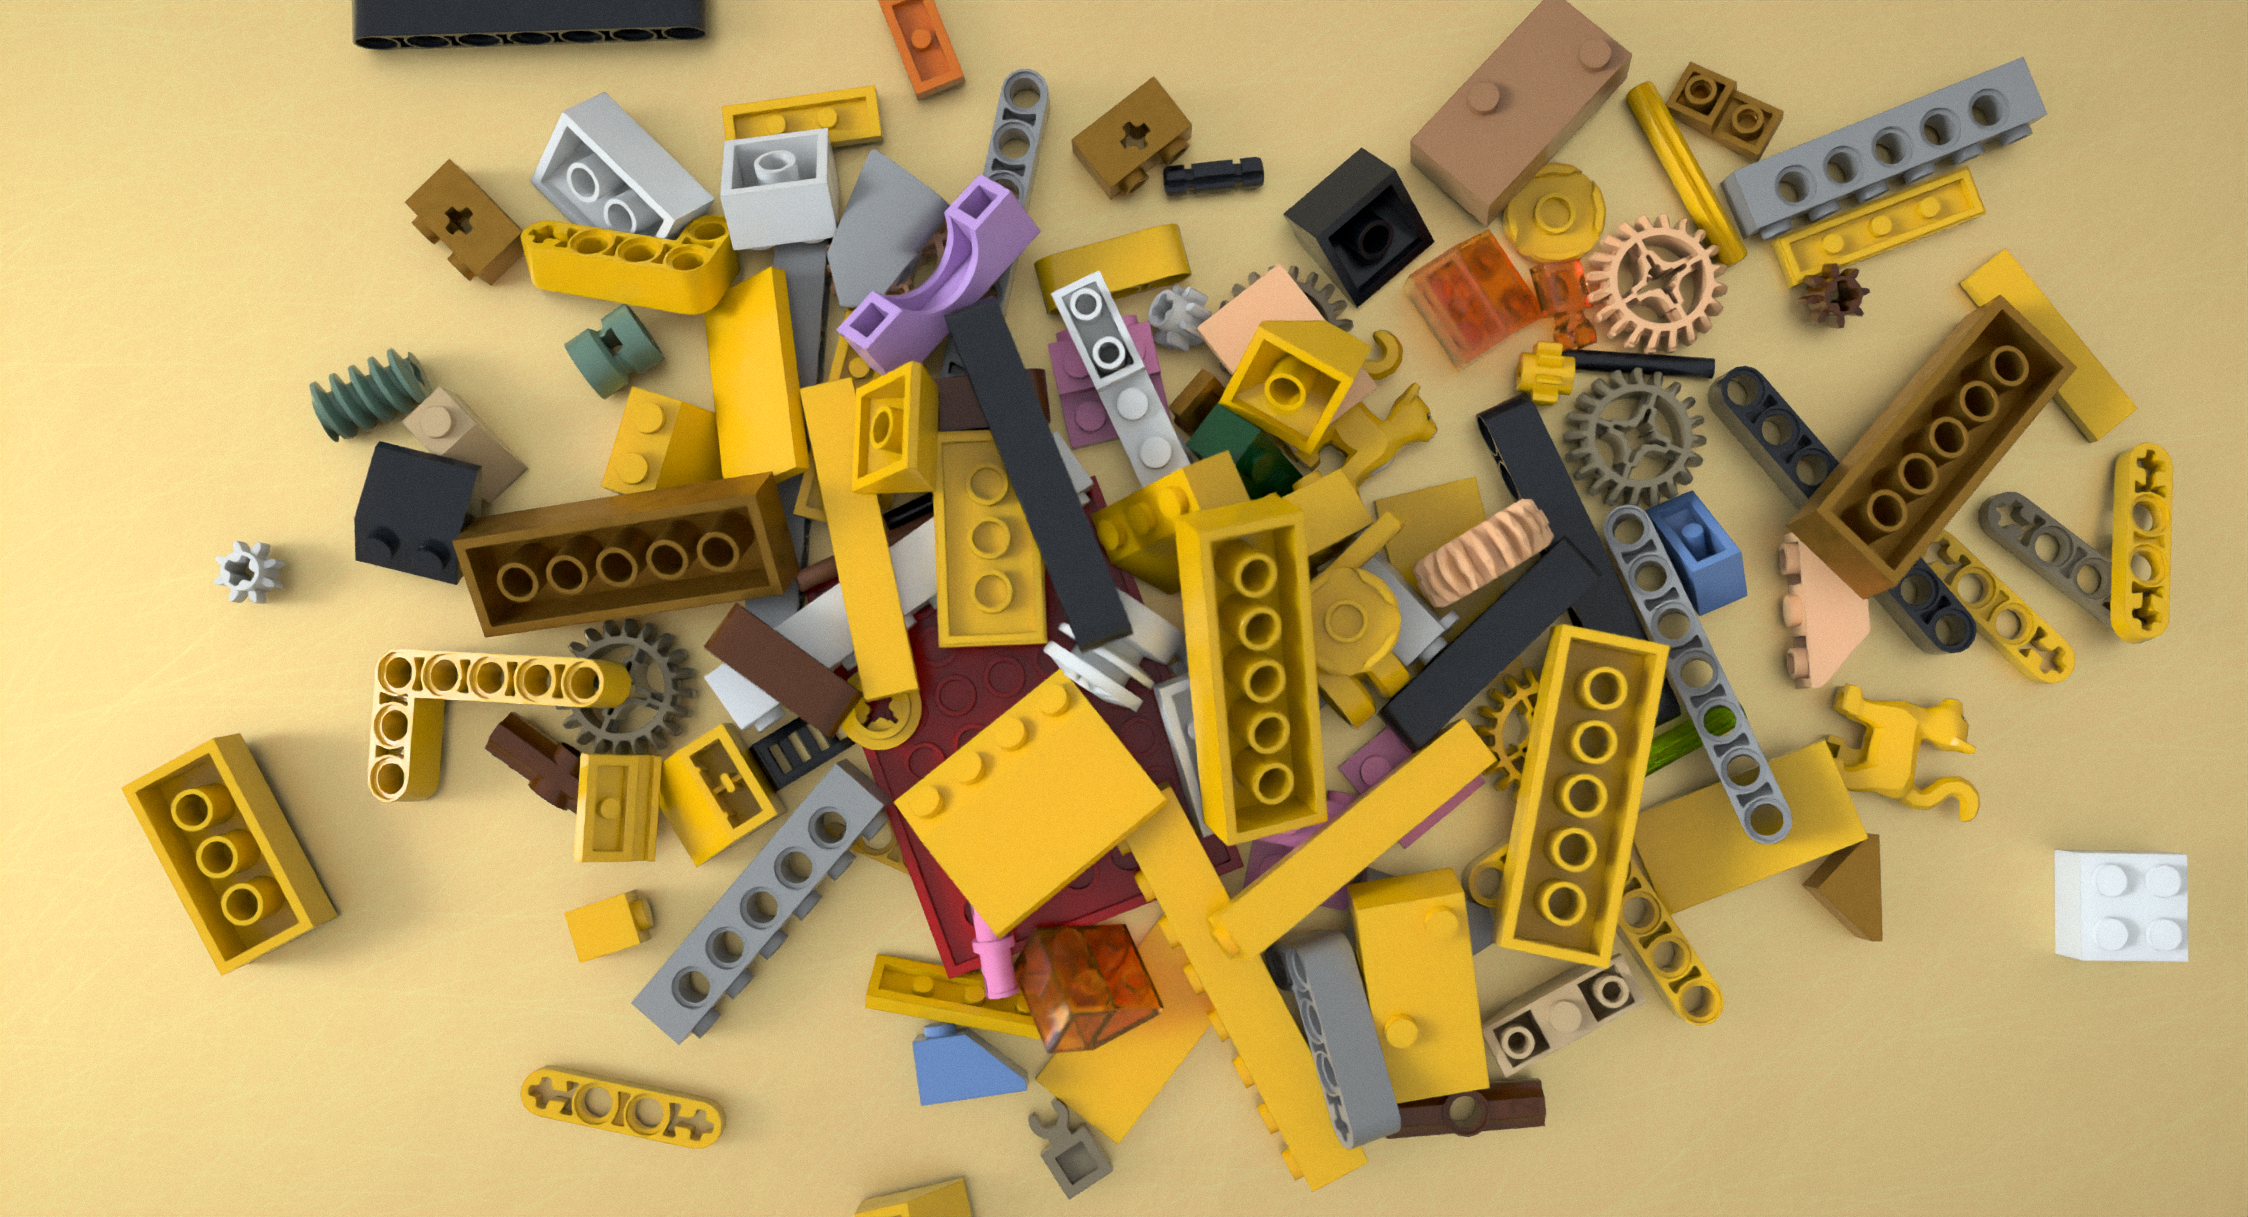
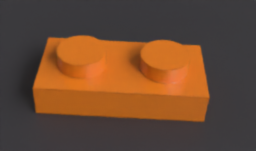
M878 0L918 100L966 82L934 0Z

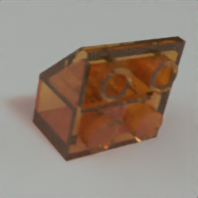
M1490 229L1445 251L1410 274L1402 286L1458 372L1472 365L1547 315Z
M1126 924L1035 927L1014 963L1015 977L1047 1054L1095 1050L1160 1015L1164 1009Z

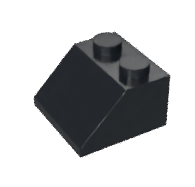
M1362 147L1283 214L1304 250L1356 308L1435 242L1397 171Z
M379 441L374 449L354 517L355 560L457 585L464 575L452 541L477 517H481L482 466Z

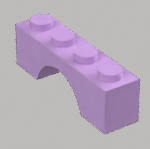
M979 174L944 212L947 223V243L943 257L933 274L922 285L905 294L884 295L872 290L838 327L837 331L870 368L883 376L910 361L922 363L943 338L950 333L944 315L977 302L1041 232L1010 190Z

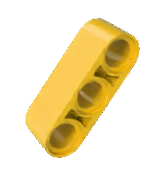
M1173 223L1155 226L1041 258L1034 263L1046 311L1049 315L1060 314L1051 295L1052 292L1098 270L1113 300L1172 285L1192 275L1179 225Z

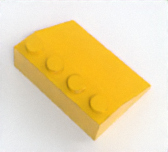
M1061 669L1057 670L894 801V804L921 842L999 939L1170 803L1076 684L1064 675Z

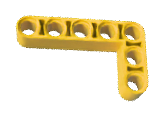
M411 649L389 650L381 656L375 670L368 763L369 789L378 800L384 802L424 801L434 794L438 787L440 776L445 699L614 708L624 703L629 696L631 689L630 675L623 665L610 660ZM456 670H458L457 682H455ZM504 671V678H505V679H504L503 686H501V680H500V678H501L502 672ZM550 673L552 682L548 690L546 681ZM598 675L599 688L595 693L593 682L595 676Z
M1511 834L1471 860L1462 872L1461 886L1464 893L1471 900L1483 906L1497 907ZM1630 856L1616 932L1667 1008L1675 1016L1696 1026L1711 1024L1721 1016L1723 1011L1724 996L1722 991ZM1494 868L1500 876L1499 888L1494 894L1481 896L1476 888V878L1482 870ZM1640 897L1645 905V914L1638 923L1629 925L1623 916L1624 906L1630 899ZM1670 941L1675 949L1674 959L1668 966L1658 968L1653 960L1655 948L1660 943ZM1701 986L1704 992L1702 1006L1698 1010L1687 1012L1684 1007L1685 993L1691 987Z

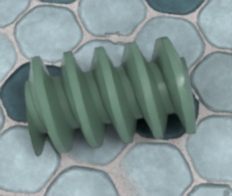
M393 348L388 349L386 352L389 366L383 367L374 356H371L367 359L370 374L366 376L353 364L348 367L350 383L347 384L336 373H332L329 375L331 387L329 392H326L316 381L310 383L314 411L325 432L334 442H339V435L344 439L350 440L358 434V427L365 431L373 430L377 426V418L386 423L393 421L396 418V409L402 414L412 413L415 409V401L421 404L432 394L427 376L413 353L408 352V357L403 359Z

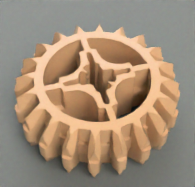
M1661 213L1657 216L1653 226L1646 214L1640 215L1635 219L1634 228L1627 222H1622L1616 227L1617 237L1607 234L1600 241L1604 252H1594L1589 259V262L1600 271L1589 272L1585 276V283L1590 286L1599 287V290L1590 293L1586 297V303L1591 305L1602 304L1603 309L1593 317L1594 322L1597 324L1602 323L1609 318L1614 325L1607 331V337L1614 339L1623 331L1627 334L1624 341L1625 349H1633L1639 340L1643 339V350L1647 355L1656 352L1659 342L1667 354L1673 353L1678 348V340L1688 347L1697 341L1695 331L1703 334L1710 331L1713 325L1708 316H1718L1723 311L1724 307L1714 298L1725 295L1728 292V286L1722 282L1714 281V278L1723 275L1727 271V265L1721 263L1712 265L1710 259L1719 252V246L1711 245L1705 250L1699 242L1706 235L1703 229H1699L1692 236L1686 234L1688 219L1681 218L1673 229L1670 228V220L1667 213ZM1645 246L1667 249L1681 259L1675 262H1666L1660 259L1653 249L1648 251ZM1626 254L1632 263L1628 268L1633 276V286L1628 292L1621 295L1617 280L1618 270L1622 258ZM1691 273L1694 295L1688 312L1685 313L1681 306L1684 299L1679 290L1682 278ZM1670 274H1674L1665 283L1664 288H1658L1653 291L1650 289L1641 295L1637 294L1648 285L1647 282L1650 279H1663ZM1638 306H1647L1657 314L1658 318L1664 317L1667 323H1654L1644 320L1634 314L1631 309Z
M1521 499L1417 561L1412 569L1413 574L1418 580L1416 584L1423 596L1428 597L1433 607L1444 608L1548 547L1554 537L1548 526L1549 521L1543 511L1538 510L1532 499Z

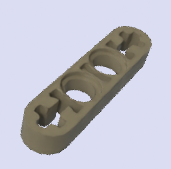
M2004 492L1988 497L1978 511V522L1984 533L2114 631L2110 620L2111 602H2104L2102 605V602L2111 596L2112 562L2025 496L2017 492ZM2011 505L2013 508L2010 514L2012 520L2020 526L2031 525L2033 522L2036 525L2027 532H2024L2014 524L2001 527L1998 524L2001 514L1996 509L1997 507L2002 508ZM2043 533L2053 535L2060 545V552L2053 562L2042 560L2036 553L2035 543ZM2023 535L2021 541L2019 542L2018 538ZM2084 565L2095 567L2101 575V585L2094 594L2084 592L2078 585L2077 574ZM2143 592V598L2149 596L2148 592ZM2140 617L2139 620H2141L2142 627L2146 626V618Z

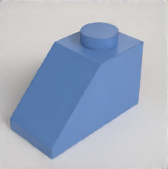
M1693 490L1645 510L1655 527L1692 607L1699 616L1748 596L1741 550Z
M945 1022L925 1025V1034L917 1035L912 1042L921 1106L1027 1091L1029 1084L1028 1072L969 1027L956 1029L955 1024Z

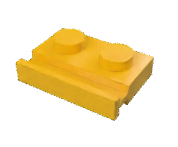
M581 753L574 860L579 862H655L662 756L655 754Z

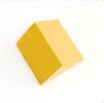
M910 361L856 389L852 492L859 494L936 492L939 387L921 363Z

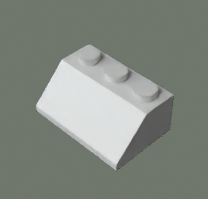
M606 92L562 112L530 180L573 224L675 241L693 219L707 214L715 200L702 185Z

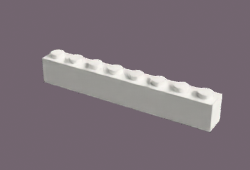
M1056 431L1053 433V437L1082 507H1084L1091 501L1086 493L1093 488L1094 483ZM934 517L890 547L907 630L917 623L913 617L914 613L929 603L934 610L937 609ZM840 583L774 628L832 671L842 664L847 671L857 666ZM725 663L704 677L741 730H749L755 726L760 733L786 715L781 708L783 706L781 703Z

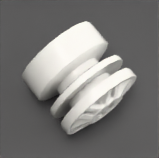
M1116 588L1134 634L1083 655L1077 643L1072 651L1069 652L1052 640H1049L1043 651L1054 660L1057 666L1064 672V675L1107 703L1128 707L1137 712L1143 700L1124 688L1130 677L1151 690L1155 682L1138 665L1144 657L1157 663L1168 665L1186 636L1164 618ZM1061 622L1058 629L1076 641L1069 623Z

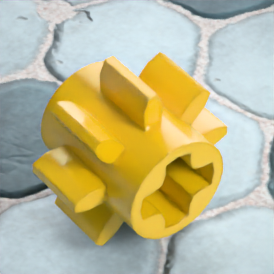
M1537 341V344L1533 345V353H1520L1516 371V390L1529 392V397L1535 405L1553 407V404L1558 402V395L1570 396L1575 378V358L1561 356L1563 343Z

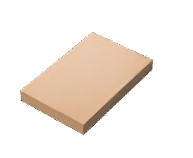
M1279 263L1200 324L1196 331L1233 376L1262 320L1325 319L1281 263ZM1363 367L1358 372L1327 428L1378 388L1377 384ZM1285 442L1293 454L1299 450Z

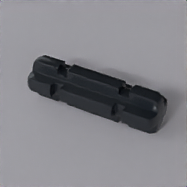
M1259 157L1240 158V163L1233 164V160L1230 159L1191 164V169H1184V165L1167 166L1163 170L1164 191L1167 196L1176 197L1187 195V190H1194L1195 194L1236 190V185H1243V189L1259 188L1264 184L1263 163Z

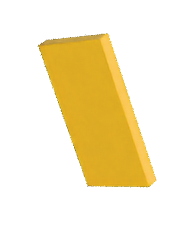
M771 266L727 289L718 304L713 309L704 313L723 479L773 471L776 484L810 470L785 270Z
M990 430L938 432L936 492H933L939 648L1047 644L1044 562Z
M1476 476L1378 499L1373 502L1377 520L1388 510L1395 509L1406 521V527L1384 546L1387 561L1432 607L1433 605L1428 597H1424L1417 586L1418 580L1413 574L1412 569L1415 563L1487 520ZM1501 576L1444 608L1433 607L1442 618L1452 610L1460 617L1452 626V629L1443 637L1448 645L1504 593ZM1520 655L1485 688L1504 684L1503 677L1509 674L1513 675L1517 680L1523 679V665ZM1421 660L1413 665L1415 676L1425 667Z
M1824 738L1767 760L1792 815L1791 829L1787 836L1778 843L1770 845L1759 844L1749 838L1740 823L1721 780L1638 812L1633 841L1657 896L1670 915L1869 839ZM1757 764L1728 777L1736 785H1751L1759 777V766ZM1763 805L1753 811L1750 822L1757 833L1771 836L1782 828L1783 817L1774 806Z
M1164 912L1162 913V915L1159 917L1158 920H1160V919H1162V918H1164V917L1166 916ZM1158 920L1077 1023L1073 1046L1061 1044L1035 1078V1081L1117 1145L1120 1144L1210 1027L1211 1022L1207 1013L1215 1010L1206 991L1198 996L1194 992L1182 968L1191 962L1182 945L1174 949L1171 948Z

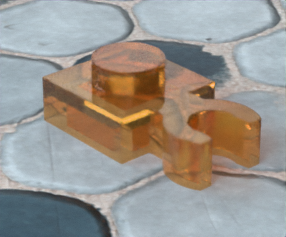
M1580 258L1543 262L1530 268L1529 271L1543 319L1554 317L1556 326L1553 331V340L1556 343H1563L1562 352L1576 346L1578 349H1583L1597 343L1596 330L1584 314V311L1593 308V304L1588 303L1587 296L1590 293L1585 282Z

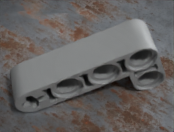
M1315 929L1271 944L1266 949L1268 969L1279 989L1295 993L1331 1123L1340 1143L1350 1150L1399 1132L1401 1128L1399 1109L1355 955L1347 937L1339 930Z

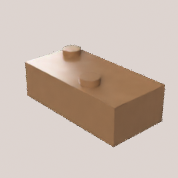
M1542 0L1410 140V163L1488 227L1508 206L1512 199L1524 189L1543 166L1555 156L1627 79L1632 53L1566 0Z

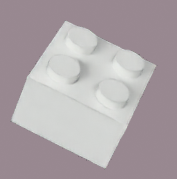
M828 128L724 142L720 198L733 250L749 248L752 250H766L774 245L796 242L814 244L822 242L827 238H834L839 222V180Z
M2054 849L2055 954L2087 961L2188 962L2187 854L2142 850Z

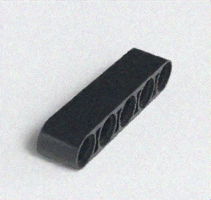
M1565 535L1464 629L1433 661L1426 665L1401 691L1387 702L1376 715L1412 753L1416 752L1575 603L1603 573Z

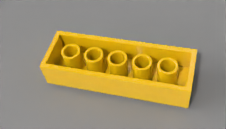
M1276 495L1174 516L1203 823L1227 846L1327 822L1304 511Z
M1565 624L1550 627L1490 940L1499 947L1609 969L1670 645Z

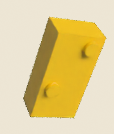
M240 733L212 738L121 787L221 976L256 961L338 917Z
M1449 867L1347 885L1359 973L1397 1104L1490 1088L1465 894L1453 868Z

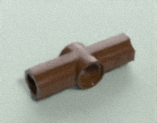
M510 712L491 733L485 749L491 755L507 764L508 767L530 781L529 787L541 798L557 808L566 811L569 809L577 815L580 758L582 752L563 741L556 742L516 712Z
M1539 1078L1495 1081L1489 1082L1490 1088L1398 1103L1401 1128L1399 1132L1385 1136V1138L1394 1139L1443 1134L1471 1137L1478 1135L1481 1131L1545 1126L1546 1105L1541 1080ZM1462 1096L1474 1098L1475 1108L1470 1117L1461 1121L1451 1118L1450 1107L1457 1098Z

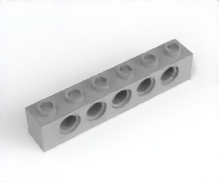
M2021 57L1735 170L1720 184L1743 240L1760 233L1763 241H1766L1792 230L1791 221L1807 214L1811 222L1838 212L1841 210L1839 202L1855 195L1858 202L1862 203L1889 191L1887 183L1904 177L1906 184H1910L1937 172L1935 164L1951 158L1954 165L1969 161L1985 153L1982 145L1999 139L2002 147L2017 142L2033 134L2030 125L2046 116L2047 111L2024 57ZM1972 106L1983 110L1987 117V126L1979 124L1974 119ZM1924 125H1929L1936 129L1940 136L1939 145H1935L1927 140L1924 134ZM1876 144H1882L1889 148L1893 157L1892 164L1884 163L1878 158L1875 150ZM1828 162L1836 163L1843 169L1845 183H1838L1829 176L1827 171ZM1780 181L1789 182L1796 188L1798 193L1797 202H1790L1782 197L1779 191Z
M847 758L835 763L631 1003L678 1045L692 1034H695L700 1039L721 1016L714 1008L725 995H729L734 1000L754 978L755 975L748 969L760 955L768 960L785 942L788 935L782 929L795 915L802 921L820 901L822 896L816 889L829 875L836 881L852 864L856 856L850 850L862 836L870 841L887 823L890 816L884 810L893 799ZM827 812H836L844 818L846 833L843 838L833 837L825 830L823 821ZM793 852H802L809 857L812 863V872L809 877H801L792 870L790 857ZM759 892H768L776 899L778 904L776 916H767L759 910L756 903ZM725 931L734 932L740 936L744 944L742 955H733L726 950L723 944ZM691 971H698L707 977L710 984L708 994H700L692 988L690 984Z

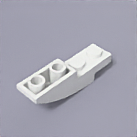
M1098 270L1052 292L1051 295L1142 487L1144 488L1170 473L1190 465L1100 271Z

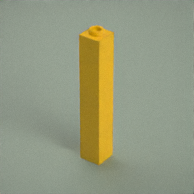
M1465 718L1449 723L1421 748L1409 755L1207 918L1215 928L1210 933L1211 938L1227 958L1232 959L1236 956L1240 962L1252 961L1491 766L1497 759Z

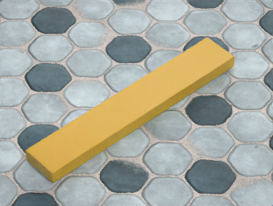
M852 377L800 388L864 700L871 702L919 691V682L878 493L859 494L852 492L856 408L854 380Z

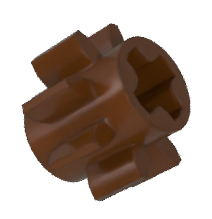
M1837 263L1823 264L1822 277L1816 275L1804 276L1803 279L1808 286L1805 296L1798 298V303L1806 304L1812 311L1808 319L1810 323H1821L1828 317L1830 328H1844V316H1863L1864 313L1859 306L1863 296L1870 293V289L1861 288L1858 281L1855 280L1859 273L1857 268H1847L1840 274ZM1838 290V299L1829 302V293Z

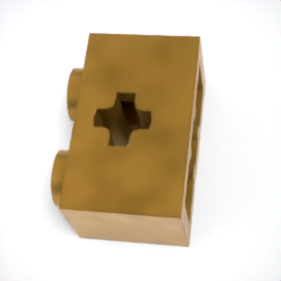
M1153 76L1072 139L1073 153L1110 200L1121 192L1127 197L1147 182L1149 176L1146 172L1161 161L1165 165H1169L1188 150L1190 145L1187 141L1191 138L1192 123ZM1131 135L1135 140H1139L1145 136L1144 149L1139 150L1135 145L1126 149V137Z
M451 159L447 160L405 201L409 208L417 215L411 223L432 244L435 245L441 239L453 251L447 258L448 261L469 281L478 276L492 286L524 255L520 237L523 230ZM465 219H469V223L473 227L467 235L464 228L460 225Z

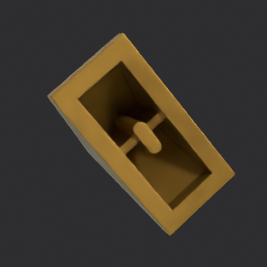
M1867 833L1869 839L1833 852L1802 886L1855 937L1872 942H1883L1880 836Z

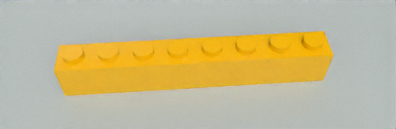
M1167 780L1157 785V787L1170 803L1121 841L1117 847L1122 855L1132 851L1141 870L1134 873L1133 876L1146 901L1150 902L1157 898L1166 916L1158 920V923L1171 948L1174 949L1182 945L1191 963L1182 968L1194 992L1198 996L1206 991L1215 1007V1010L1207 1013L1219 1039L1221 1042L1229 1038L1233 1041L1240 1056L1232 1059V1062L1244 1086L1247 1089L1255 1084L1264 1102L1256 1107L1269 1133L1272 1135L1280 1130L1289 1148L1281 1151V1155L1295 1181L1305 1177L1309 1187L1314 1192L1369 1163L1361 1146L1348 1150L1337 1138L1331 1123L1312 1052L1260 954L1252 961L1240 962L1236 956L1229 959L1211 938L1210 933L1215 928L1207 918L1231 899Z

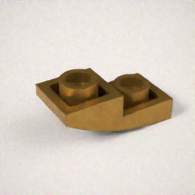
M1693 62L1688 64L1665 104L1672 115L1688 126L1755 162H1758L1782 122L1784 113L1783 110L1737 91L1736 81Z

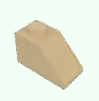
M441 386L402 421L404 426L431 454L481 465L482 498L490 504L528 469L458 394Z

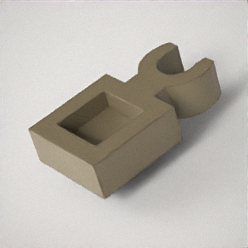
M1056 1097L1051 1102L1059 1117L1056 1123L1053 1125L1043 1124L1035 1112L1029 1115L1028 1122L1031 1130L1037 1136L1050 1141L1051 1145L1042 1150L1040 1156L1070 1200L1113 1172L1114 1167L1086 1123H1083L1073 1131L1068 1125V1107Z

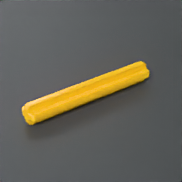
M1651 81L1635 86L1626 95V100L1698 229L1705 230L1704 240L1708 247L1711 245L1719 246V252L1714 258L1717 263L1727 265V268L1739 263L1747 256V250L1657 88Z

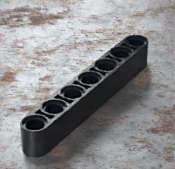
M352 0V42L358 47L372 50L698 40L708 36L707 0Z
M990 296L945 314L944 318L1081 654L1083 655L1134 634L1121 598L995 296Z
M1748 366L1736 367L1715 379L1708 391V403L1712 411L1794 506L1800 510L1838 466L1839 462L1763 374L1755 368ZM1730 381L1739 382L1746 389L1747 401L1745 405L1735 404L1728 396L1727 388ZM1765 420L1773 421L1781 430V439L1778 445L1770 444L1765 440L1762 434V426ZM1800 459L1808 461L1815 470L1814 482L1811 485L1802 482L1797 475L1796 468ZM1922 557L1916 561L1897 586L1873 596L1911 641L1924 653L1931 655L1959 653L1968 649L1975 640L1977 630L1976 622L1972 615ZM1905 578L1912 580L1917 587L1918 594L1913 604L1906 602L1901 595L1900 588ZM1941 617L1947 620L1951 626L1952 634L1947 644H1943L1936 635V624Z
M1523 392L1476 414L1481 435L1513 502L1516 503L1521 499H1532L1538 510H1542L1549 521L1548 526L1554 537L1548 547L1538 552L1539 556L1542 557L1566 535L1603 573L1566 610L1573 626L1649 641L1546 426L1529 395ZM1664 675L1654 729L1681 716L1679 703L1666 675Z

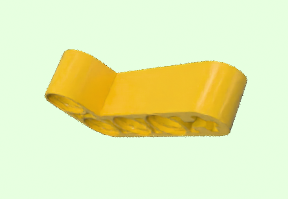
M709 214L693 219L676 241L553 220L533 223L527 226L520 235L531 281L537 288L680 314L696 315L713 309L740 271L738 252L733 250L726 218L722 215Z

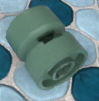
M622 304L603 317L600 330L595 331L587 328L564 344L569 356L581 374L604 400L629 384V374L631 372L642 375L665 359L654 338L627 304ZM623 345V347L619 349L618 354H616L613 348H615L616 346Z

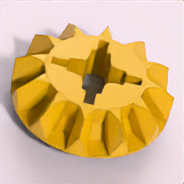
M858 671L847 682L863 693ZM915 691L891 697L893 700L890 702L889 708L894 712L893 716L899 720L897 723L880 717L875 722H871L868 727L865 726L866 722L870 719L868 716L872 708L862 697L841 727L852 741L864 748L872 750L895 748L910 738L919 724L922 716L920 692Z

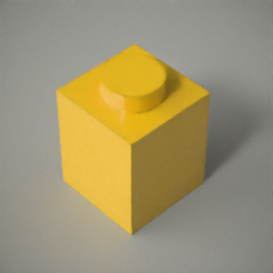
M636 889L564 913L579 963L652 939L649 929L654 927L652 911L645 898L639 899Z

